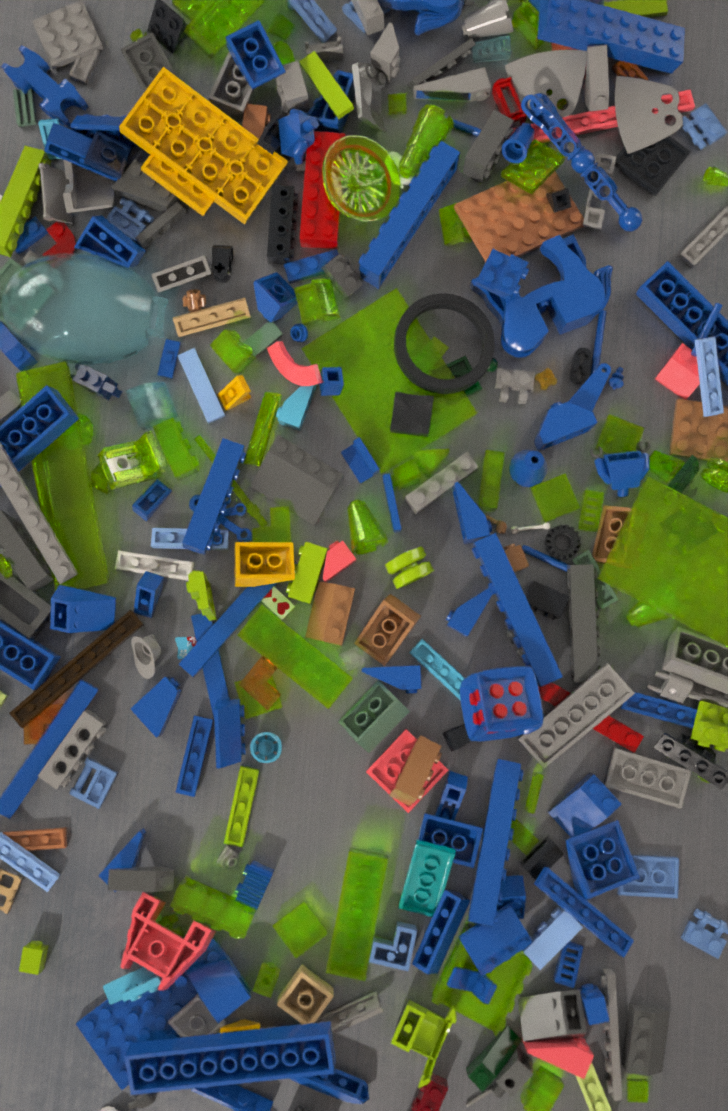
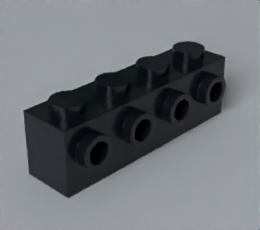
M272 185L267 246L268 264L284 265L291 262V258L294 259L295 247H292V240H296V229H293V224L297 223V211L294 210L295 205H298L299 199L298 193H295L294 186Z

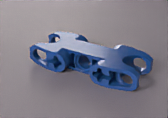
M21 45L18 49L25 59L24 63L19 67H12L7 63H3L1 68L14 83L15 87L19 90L21 89L24 94L32 88L43 99L39 104L40 108L51 119H58L59 124L69 128L71 123L65 116L66 109L70 106H77L82 110H86L89 107L87 102L68 80L64 79L58 85L46 74L51 69L47 62L36 52Z

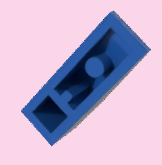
M0 321V350L25 374L38 361Z
M488 588L456 608L455 611L451 610L445 619L448 621L447 626L468 637L492 596L490 589Z
M420 665L362 668L363 673L401 690H406V693H417V689H421Z
M449 771L434 816L455 820L466 792L467 776Z
M144 828L130 840L98 875L107 885L109 869L135 868L146 833Z

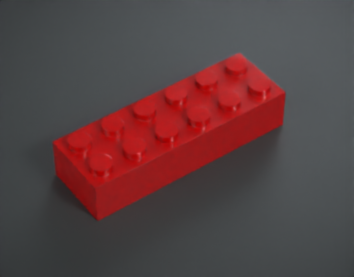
M314 131L315 141L306 151L300 244L301 247L338 249L341 208L334 202L328 191L325 170L331 154L339 147L346 145L345 133ZM345 148L334 155L328 169V181L331 191L340 204L342 201Z

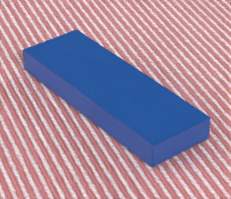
M390 473L384 474L382 479L393 532H401Z

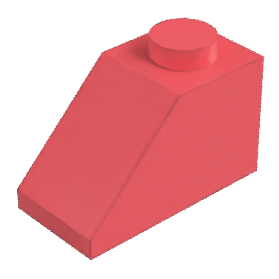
M337 540L329 546L330 550L327 551L323 580L325 582H328L357 561L343 540L340 543Z

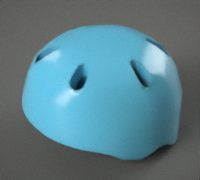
M259 733L250 744L252 756L261 763L274 762L279 758L282 751L281 740L274 733Z

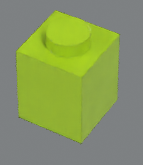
M31 941L25 945L22 951L19 972L39 975L45 967L48 945H43L41 941Z

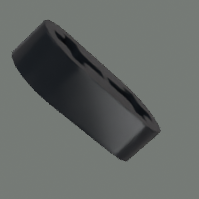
M579 348L573 356L569 378L574 384L583 383L588 376L591 352L587 348ZM581 353H584V357L586 358L584 359L582 364H580L581 358L578 356H580ZM579 368H581L580 375L583 376H581L580 379H577V375L574 374L578 371Z

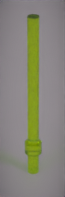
M198 435L194 440L213 463L216 455L201 435ZM233 480L231 486L234 487L233 491L246 506L249 515L254 517L259 525L264 528L268 525V522L261 515V510L256 504L254 505L238 483Z

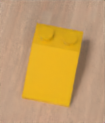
M235 542V587H256L295 580L293 542Z

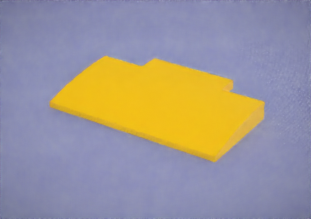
M165 67L160 70L119 126L120 132L150 154L141 166V171L203 217L215 202L243 224H246L288 163L278 153L274 152L272 155L258 145L259 139Z

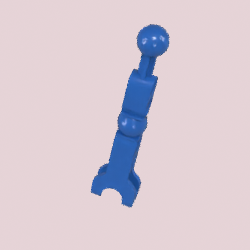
M543 93L525 96L521 102V108L529 119L543 130L558 150L568 157V161L571 160L573 170L580 173L581 177H584L586 184L600 200H607L619 214L620 227L628 232L637 230L642 223L641 212L637 208L628 207L618 196L615 182L602 167L597 166L598 162L595 163L593 153L584 149L585 147L581 145V141L558 114L551 100ZM529 100H531V101H530V107H531V109L528 108V104H527ZM558 127L562 130V136L560 138L556 135V129ZM569 142L574 144L573 152L568 150ZM593 171L598 173L597 181H594L591 177ZM605 185L610 188L609 195H605L603 192Z

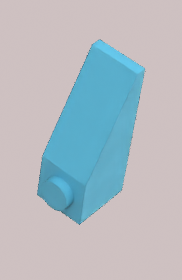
M317 385L300 386L283 403L282 407L279 406L276 414L279 424L301 431Z

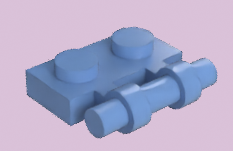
M706 103L690 113V121L687 116L682 117L683 130L689 133L693 139V144L697 145L700 150L707 146L704 140L711 145L727 133Z
M123 197L120 200V204L124 207L120 209L115 206L106 219L137 243L135 238L147 228L142 224L143 221L151 224L154 221V217L146 209L139 208L135 202ZM129 213H135L137 215L136 218L130 216Z
M696 909L693 916L699 918L696 924L689 920L681 939L719 959L727 943L725 939L720 937L723 932L728 934L727 922L713 918L707 911L702 912ZM706 924L715 927L713 932L705 929Z

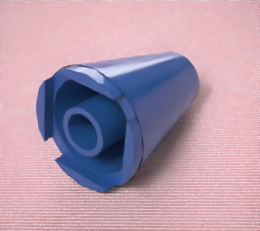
M522 450L512 458L509 464V472L511 478L520 486L533 487L544 480L547 474V463L540 452Z

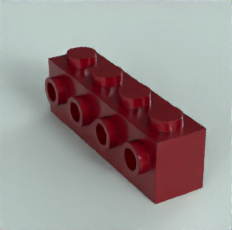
M432 1073L430 1082L419 1088V1095L414 1098L411 1110L439 1111L448 1091L447 1079Z

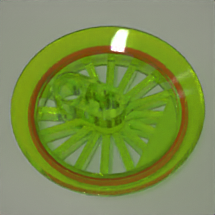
M360 135L342 137L331 145L324 157L322 175L326 194L333 206L344 215L358 221L374 222L386 217L396 206L400 195V177L390 154L376 141ZM359 155L362 156V160H361L360 166H359ZM368 160L372 165L365 168ZM349 188V189L343 194L342 190ZM350 194L348 202H346L345 198ZM354 200H355V209L352 208L353 203H354Z

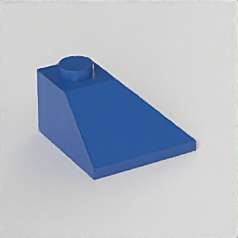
M278 272L259 278L253 283L257 308L270 323L281 319L302 299Z

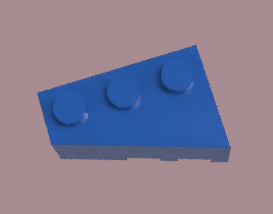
M102 215L92 216L74 248L106 258L127 268L137 266L146 252L144 248Z

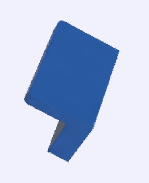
M360 437L353 441V445L341 451L342 456L359 483L365 482L380 472L379 467Z

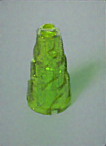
M425 104L424 108L422 106L412 128L413 131L406 144L407 147L399 162V174L403 178L409 179L414 177L419 172L422 163L431 157L429 154L432 148L438 146L440 141H444L448 134L451 133L454 127L453 119L450 115L446 118L444 116L445 110L440 107Z

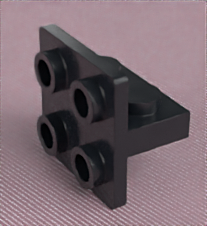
M156 0L147 32L149 34L153 32L159 43L171 53H175L179 41L190 38L193 30L162 0Z

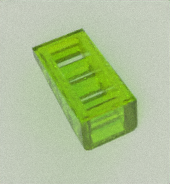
M591 490L583 492L578 529L597 532L604 499L603 492ZM588 497L597 498V501L588 500ZM587 505L596 506V509L586 507ZM585 512L595 514V517L585 516ZM584 520L593 521L594 524H584L583 522Z

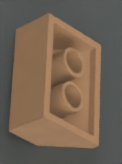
M603 506L592 553L595 561L617 568L636 570L648 514L637 508Z
M318 581L305 637L343 646L355 588Z

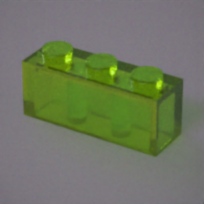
M172 417L152 426L174 477L178 481L199 472L197 466L200 464L196 456H192L189 449L192 446L188 438L184 439L182 435L184 429L180 421L176 422Z
M485 450L483 454L477 506L481 510L492 512L497 510L505 452Z

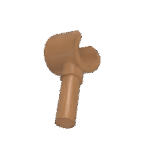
M485 514L487 521L490 520L492 524L496 525L495 531L505 534L507 529L506 523L495 520Z

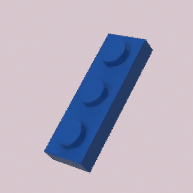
M331 250L284 264L289 284L326 274L321 267L338 255V250Z

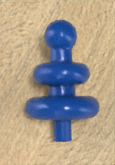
M618 367L608 380V384L614 390L624 385V376L621 374L623 372L622 367Z

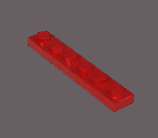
M553 682L538 687L540 698L554 707L570 694V692ZM609 715L593 728V730L633 753L636 752L644 737Z

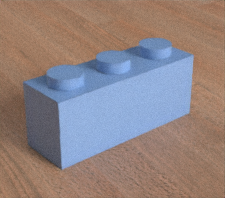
M562 907L555 908L550 914L551 917L546 922L543 921L537 926V931L532 936L529 935L533 943L522 950L540 970L583 928Z

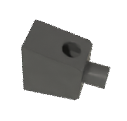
M517 1047L496 1077V1084L491 1088L492 1092L498 1098H501L505 1092L513 1096L533 1076L532 1059Z

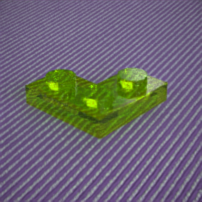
M289 506L270 508L271 527L252 528L253 542H292Z

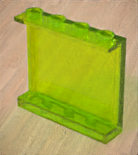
M465 924L461 934L471 929L472 926ZM458 939L431 994V1001L438 1006L441 1003L449 1008L454 1005L456 1012L492 1030L493 1034L497 1036L498 1032H502L506 1025L505 1018L508 1012L511 1013L515 1006L514 999L516 995L520 994L523 990L525 976H529L532 971V961L525 954L518 952L508 961L495 967L493 971L486 973L485 975L497 985V988L490 1003L485 1004L472 992L450 988L447 985L455 967L479 972L462 942Z

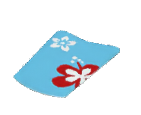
M196 637L175 638L178 647L177 658L183 659L197 644Z

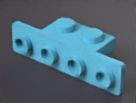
M141 967L105 984L103 989L111 1005L122 999L124 1002L129 999L133 1002L143 996L142 993L146 991L150 993L157 991L163 978L145 967Z

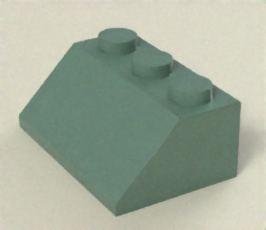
M378 680L338 722L364 750L370 753L410 711Z

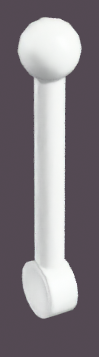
M545 522L542 525L519 528L513 526L511 532L512 534H517L519 531L541 528L549 529L551 525Z

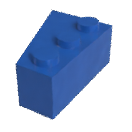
M337 70L333 78L353 104L355 98L353 73ZM322 95L318 99L316 98L309 112H305L306 115L317 119L319 125L314 130L342 133L349 113L338 119Z

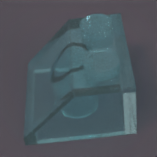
M165 382L145 383L126 390L137 423L143 430L178 417Z

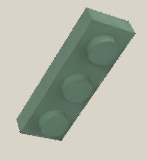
M589 550L572 559L575 565L594 564V568L597 569V579L594 582L595 587L598 589V599L596 601L601 609L619 600Z

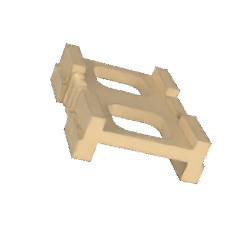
M0 868V881L3 874L14 878L11 888L0 883V894L6 896L5 904L3 907L0 906V910L8 914L23 877Z

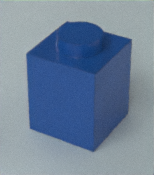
M341 367L322 368L320 374L323 383L319 384L321 396L340 395L344 385Z

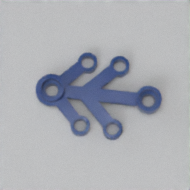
M199 494L193 496L189 501V507L193 512L196 508L195 503L200 498ZM231 497L225 502L226 505L231 503ZM238 503L232 508H226L225 514L220 515L218 522L236 534L239 542H251L253 536L249 529H241L225 518L233 515H245L246 507L242 503ZM239 507L244 508L242 512L237 511ZM220 527L218 529V532L213 533V536L211 538L212 540H214L215 537L221 538L219 542H213V544L216 546H219L223 543V537L220 534ZM243 532H246L248 535L247 537L242 538L241 534Z

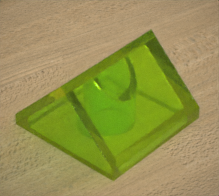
M450 449L410 450L409 462L430 479L447 460Z

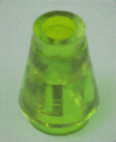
M715 166L708 167L703 175V182H706L707 185L728 187V174Z

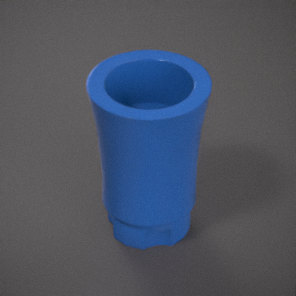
M523 123L521 126H518L510 138L503 143L502 154L509 162L521 163L525 160L535 135V129L532 128L531 124Z

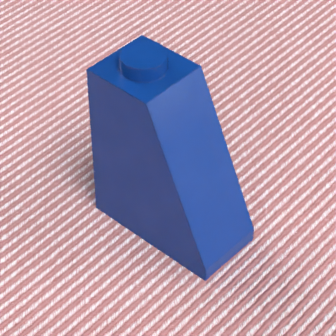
M164 677L131 708L133 713L156 738L164 733L181 693L179 689L180 684L174 677Z

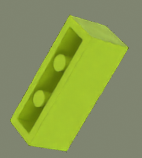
M305 542L304 546H300L298 552L300 560L298 564L295 563L294 565L295 580L289 582L286 593H289V598L311 605L328 548Z

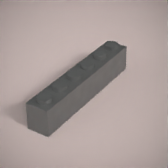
M594 564L567 565L568 596H570L568 599L571 680L574 683L585 682L601 668L597 661V657H600L599 645L597 646V638H599L600 632L599 627L596 626L599 610L598 607H595V599H598V589L595 587L594 582L597 579V569L594 568Z

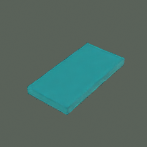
M416 839L398 905L399 909L433 917L445 891L456 849Z

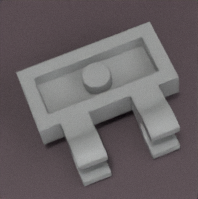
M497 368L495 388L500 389L499 402H507L509 390L519 391L518 404H526L528 392H533L535 372Z

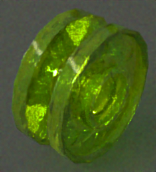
M710 458L706 463L708 468H704L700 473L701 478L712 487L728 493V462L718 458Z

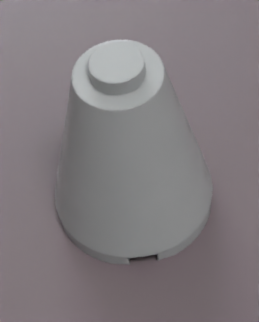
M506 0L490 1L464 18V23L461 24L464 36L468 35V38L503 35L513 32Z

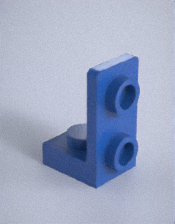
M459 967L453 969L447 982L450 988L472 992L485 1004L490 1003L497 988V985L486 975L482 976L478 971Z

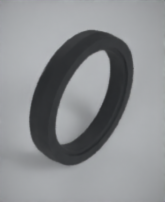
M447 293L428 295L414 302L400 318L394 335V353L401 371L416 386L437 394L457 393L474 385L488 370L495 348L493 329L483 311L468 299ZM434 309H449L468 318L476 327L481 339V356L475 368L466 375L455 379H438L422 372L410 358L406 346L407 330L418 316Z

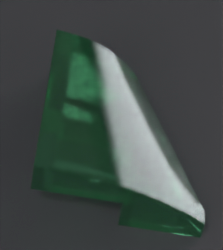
M691 455L663 491V494L674 502L700 470L699 462L694 455Z

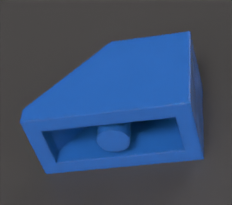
M145 571L136 587L134 613L152 619L162 592L163 576Z

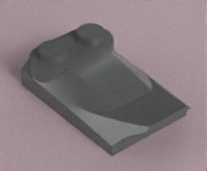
M357 62L352 65L358 119L375 130H382L386 133L381 109V89L385 87L386 77L383 72H380L370 63Z

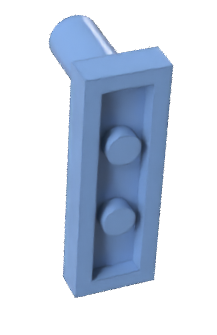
M314 0L287 1V7L298 12L322 43H325L337 31V28Z

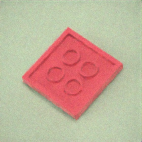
M407 729L366 770V773L388 794L394 789L398 781L397 778L402 772L417 740ZM440 761L437 764L434 763L431 768L434 772L430 781H425L423 788L426 790L422 798L448 771ZM393 798L408 813L420 801V799H417L411 806H408Z

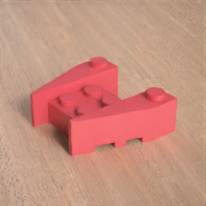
M142 892L132 911V921L130 929H128V939L122 957L121 968L130 969L133 962H136L162 977L163 979L158 990H167L207 950L216 931L200 921H193L185 938L156 922L166 902L150 893Z

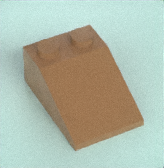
M390 593L380 604L354 644L383 666H386L419 621L421 615Z

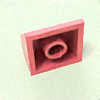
M682 343L656 376L655 380L680 398L687 400L698 387L700 381L697 357L692 356V350Z

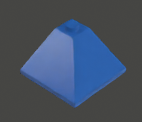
M618 820L566 840L572 881L576 892L583 898H593L640 878Z

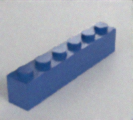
M222 438L183 539V548L203 555L206 554L207 550H211L214 542L211 538L213 533L218 532L220 527L219 517L225 514L227 508L225 501L227 497L230 498L234 489V487H231L233 480L237 481L240 474L238 467L240 463H244L247 455L244 452V445Z

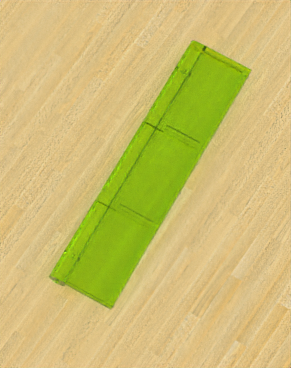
M67 361L16 373L21 407L48 385L58 390L78 416L71 373ZM78 419L31 461L40 510L78 572V575L62 584H59L52 572L55 591L59 585L83 589L109 583L84 442Z

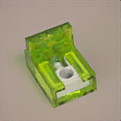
M152 431L145 432L138 440L104 447L97 455L111 490L158 479L166 472L165 457L161 453L158 440L154 437Z

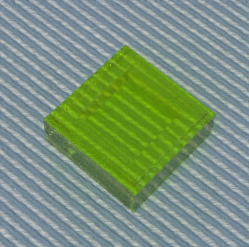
M406 93L388 94V115L407 114Z
M626 1078L627 1102L648 1103L647 1079Z

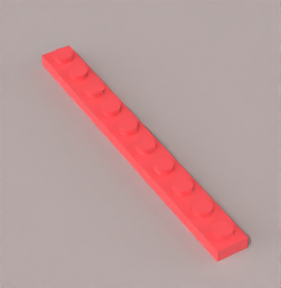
M691 89L678 92L680 102L676 109L680 113L692 111L695 108ZM671 94L661 96V100L665 104H670L673 101V97ZM615 106L608 107L606 110L589 111L562 117L576 136L618 127ZM653 108L652 113L657 114L658 109ZM535 123L531 124L532 128L535 129V135L530 146L551 141ZM558 127L556 135L559 138L562 136V130Z

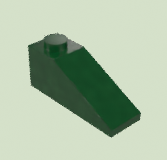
M506 1025L466 1068L468 1078L483 1092L501 1072L522 1039Z

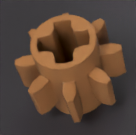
M198 289L188 290L186 292L187 295H184L182 298L183 307L188 306V311L190 312L201 310L206 304V296L201 295V291Z

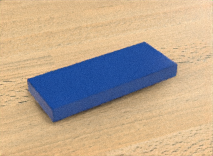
M165 340L158 376L173 379L181 342Z

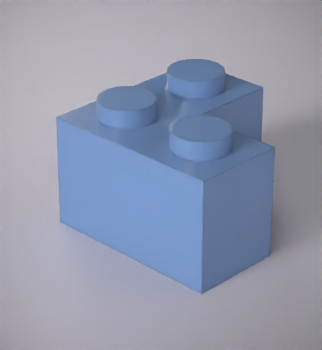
M397 921L393 941L373 936L369 962L409 971L417 934L416 925Z

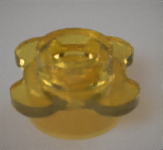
M549 368L535 375V380L539 382L540 389L547 390L549 386L556 385L557 379Z

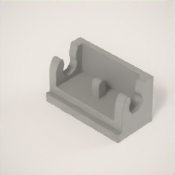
M341 36L337 37L335 42L309 45L308 41H305L306 56L315 51L323 63L344 60Z

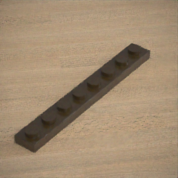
M129 610L9 712V714L21 728H24L144 626V624L132 610Z

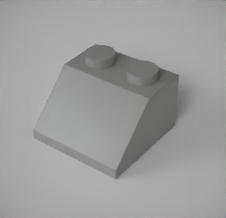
M390 22L370 53L371 65L384 73L388 83H390L393 77L396 78L400 71L399 45L393 24Z

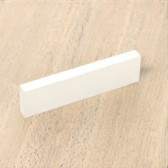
M118 550L115 569L141 574L148 571L167 578L189 581L188 574L193 571L194 562Z

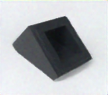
M568 188L546 193L554 213L571 208Z

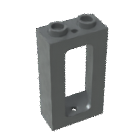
M0 566V580L39 609V614L30 625L26 624L2 604H0V617L28 639H36L51 619V603L39 593L27 589L21 579L8 569Z

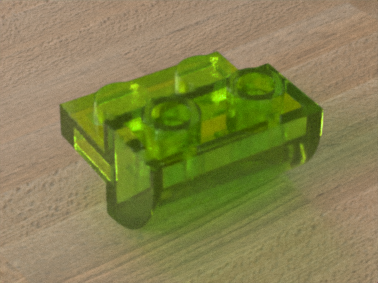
M314 279L309 284L294 288L304 325L341 318L331 280Z

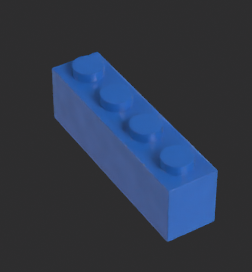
M53 122L44 149L45 152L111 180H118L84 163L93 139Z
M455 890L444 891L412 965L427 975L438 974L469 906L470 899Z

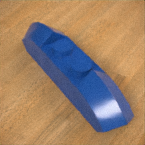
M335 1069L334 1074L289 1078L294 1082L344 1102L364 1104L369 1100L368 1084L364 1080L338 1069Z

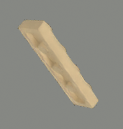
M242 298L173 317V322L178 337L247 319L251 316L246 299Z

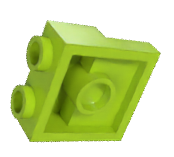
M203 571L190 572L188 574L189 581L186 582L188 593H191L192 599L197 601L198 609L201 610L203 616L205 615L209 621L216 620L211 583Z
M699 701L690 739L697 740V745L710 748L711 744L714 745L713 749L725 752L728 749V708Z

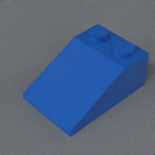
M259 20L226 36L227 48L252 90L286 73Z
M454 483L452 492L463 543L476 542L489 536L490 532H492L490 520L487 521L486 515L460 483Z
M589 772L548 813L572 838L592 830L608 818L621 803L593 773Z

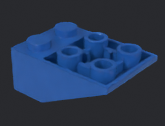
M59 585L51 597L50 629L66 633L107 630L115 623L116 597Z

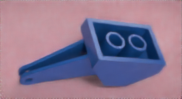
M600 364L568 402L563 404L557 402L550 406L534 440L538 452L589 432L598 423L592 411L611 373V367L608 364Z

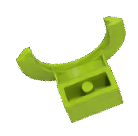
M409 1000L393 1034L391 1044L408 1053L412 1049L427 1057L419 1080V1088L430 1082L441 1047L452 1024L456 1023L457 1015L454 1005L451 1006L444 1018Z

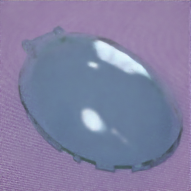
M59 253L34 259L20 267L10 277L2 294V312L4 320L14 336L30 348V350L44 355L46 358L70 364H110L113 361L125 360L136 355L137 352L148 345L149 336L164 337V331H162L164 315L169 300L155 297V291L148 282L125 266L94 255ZM153 304L158 305L155 329H150Z

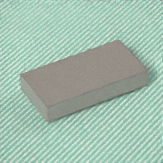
M94 50L93 54L83 58L81 56L78 57L68 75L69 78L87 86L101 55L100 50Z

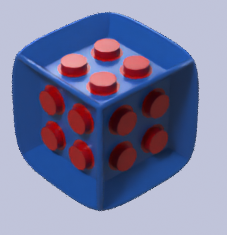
M515 666L489 669L471 674L461 682V707L467 735L471 741L512 738L532 733L542 727V703L537 679L531 667Z

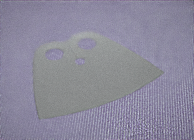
M553 50L541 52L505 65L508 77L512 78L511 81L520 103L527 95L543 93L555 105L561 117L570 116L576 107L586 68L587 51ZM548 89H551L553 91V94L551 96H548L546 94V91ZM561 98L566 99L569 103L568 108L563 111L557 108V101ZM529 100L528 103H527L529 109H531V107H530V101H531V100Z
M617 76L615 84V112L619 132L628 154L648 147L672 135L682 127V114L676 109L680 102L676 89L644 79ZM664 93L672 95L673 101L670 104L662 102L661 96ZM653 108L658 109L657 114L652 113ZM667 115H673L676 118V123L668 126L665 124L664 118Z

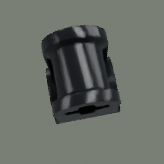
M213 245L212 272L216 281L226 283L231 277L233 246Z
M465 723L443 733L451 752L472 742L467 735Z

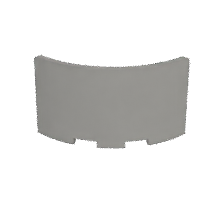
M64 160L66 179H69V184L66 185L65 192L63 193L67 213L113 207L115 193L111 187L115 183L114 180Z

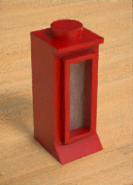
M500 78L493 83L492 95L499 112L514 120L513 123L519 121L520 125L526 122L527 115L521 108L520 100L511 81L512 78Z

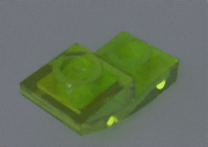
M517 818L515 821H511L510 828L514 829L512 842L527 855L538 844L539 840Z

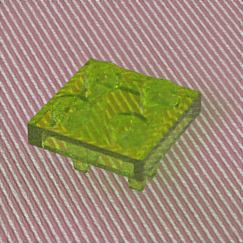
M609 414L594 450L599 452L598 446H600L603 454L636 451V444L641 439L644 427Z

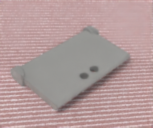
M40 163L39 169L44 207L43 219L72 225L73 215L66 212L63 197L65 187L69 184L65 171L52 168L45 163Z

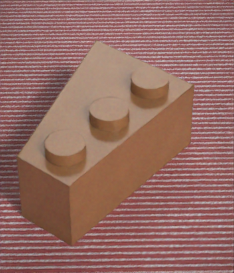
M420 735L389 796L408 806H411L417 799L421 800L426 790L423 788L425 781L429 782L434 771L431 768L434 763H438L442 755L439 752L442 746Z

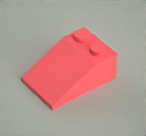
M583 1037L523 1042L527 1053L585 1079L594 1057L590 1046Z

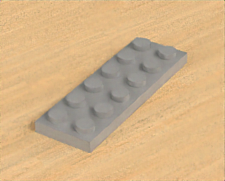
M607 662L543 716V725L540 729L529 734H522L518 737V740L545 769L635 693Z

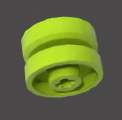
M422 546L406 551L385 564L389 574L393 575L401 571L393 579L396 589L405 587L434 571L431 563L428 561L417 564L426 557Z

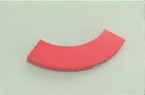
M278 341L267 348L278 371L292 383L300 386H313L323 383L318 365L304 366L295 363L286 350L283 341Z

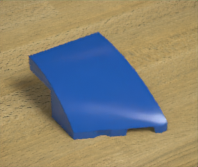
M229 958L219 960L218 962L190 966L186 970L197 993L217 1023H220L251 998V994L239 979L241 976L240 972Z

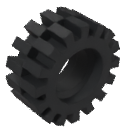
M566 524L558 525L548 532L544 545H546L545 549L549 552L550 556H553L555 559L565 560L578 553L579 547H581V537L578 536L579 532L575 531L574 527H568L569 525ZM560 535H564L570 540V545L565 550H561L556 546V538Z

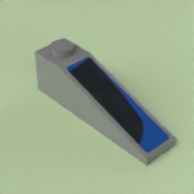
M484 67L416 85L413 89L414 99L483 101L489 97L491 86Z

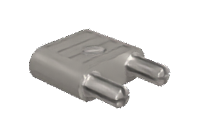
M657 670L655 677L665 681L661 688L648 684L647 690L657 693L658 697L682 705L691 691L694 682L673 673L667 674Z

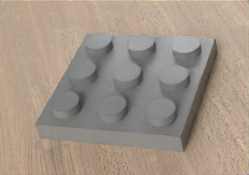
M82 0L32 20L53 70L74 62L80 56L83 58L93 54L94 50L104 49Z

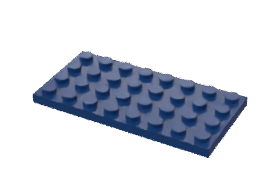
M213 936L207 950L191 966L218 962L219 960L228 959L229 956ZM185 971L167 990H157L153 993L146 991L136 1001L131 1002L129 999L124 1002L122 999L111 1005L108 999H106L77 1021L76 1025L119 1088L123 1090L129 1085L125 1054L130 1043L180 1038V1035L170 1026L168 1021L198 993ZM241 975L239 979L250 993L252 989Z

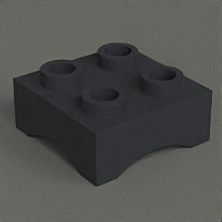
M395 392L390 432L429 437L434 396Z

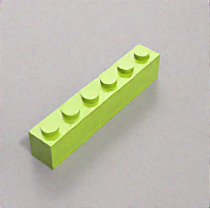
M24 146L0 202V255L11 257L13 251L17 248V241L24 231L25 222L30 217L33 203L36 202L39 189L42 186L39 164L45 163L51 167V160L44 150Z

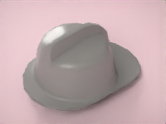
M155 635L142 638L134 636L131 644L136 668L144 678L151 679L155 674V661L161 655V648Z

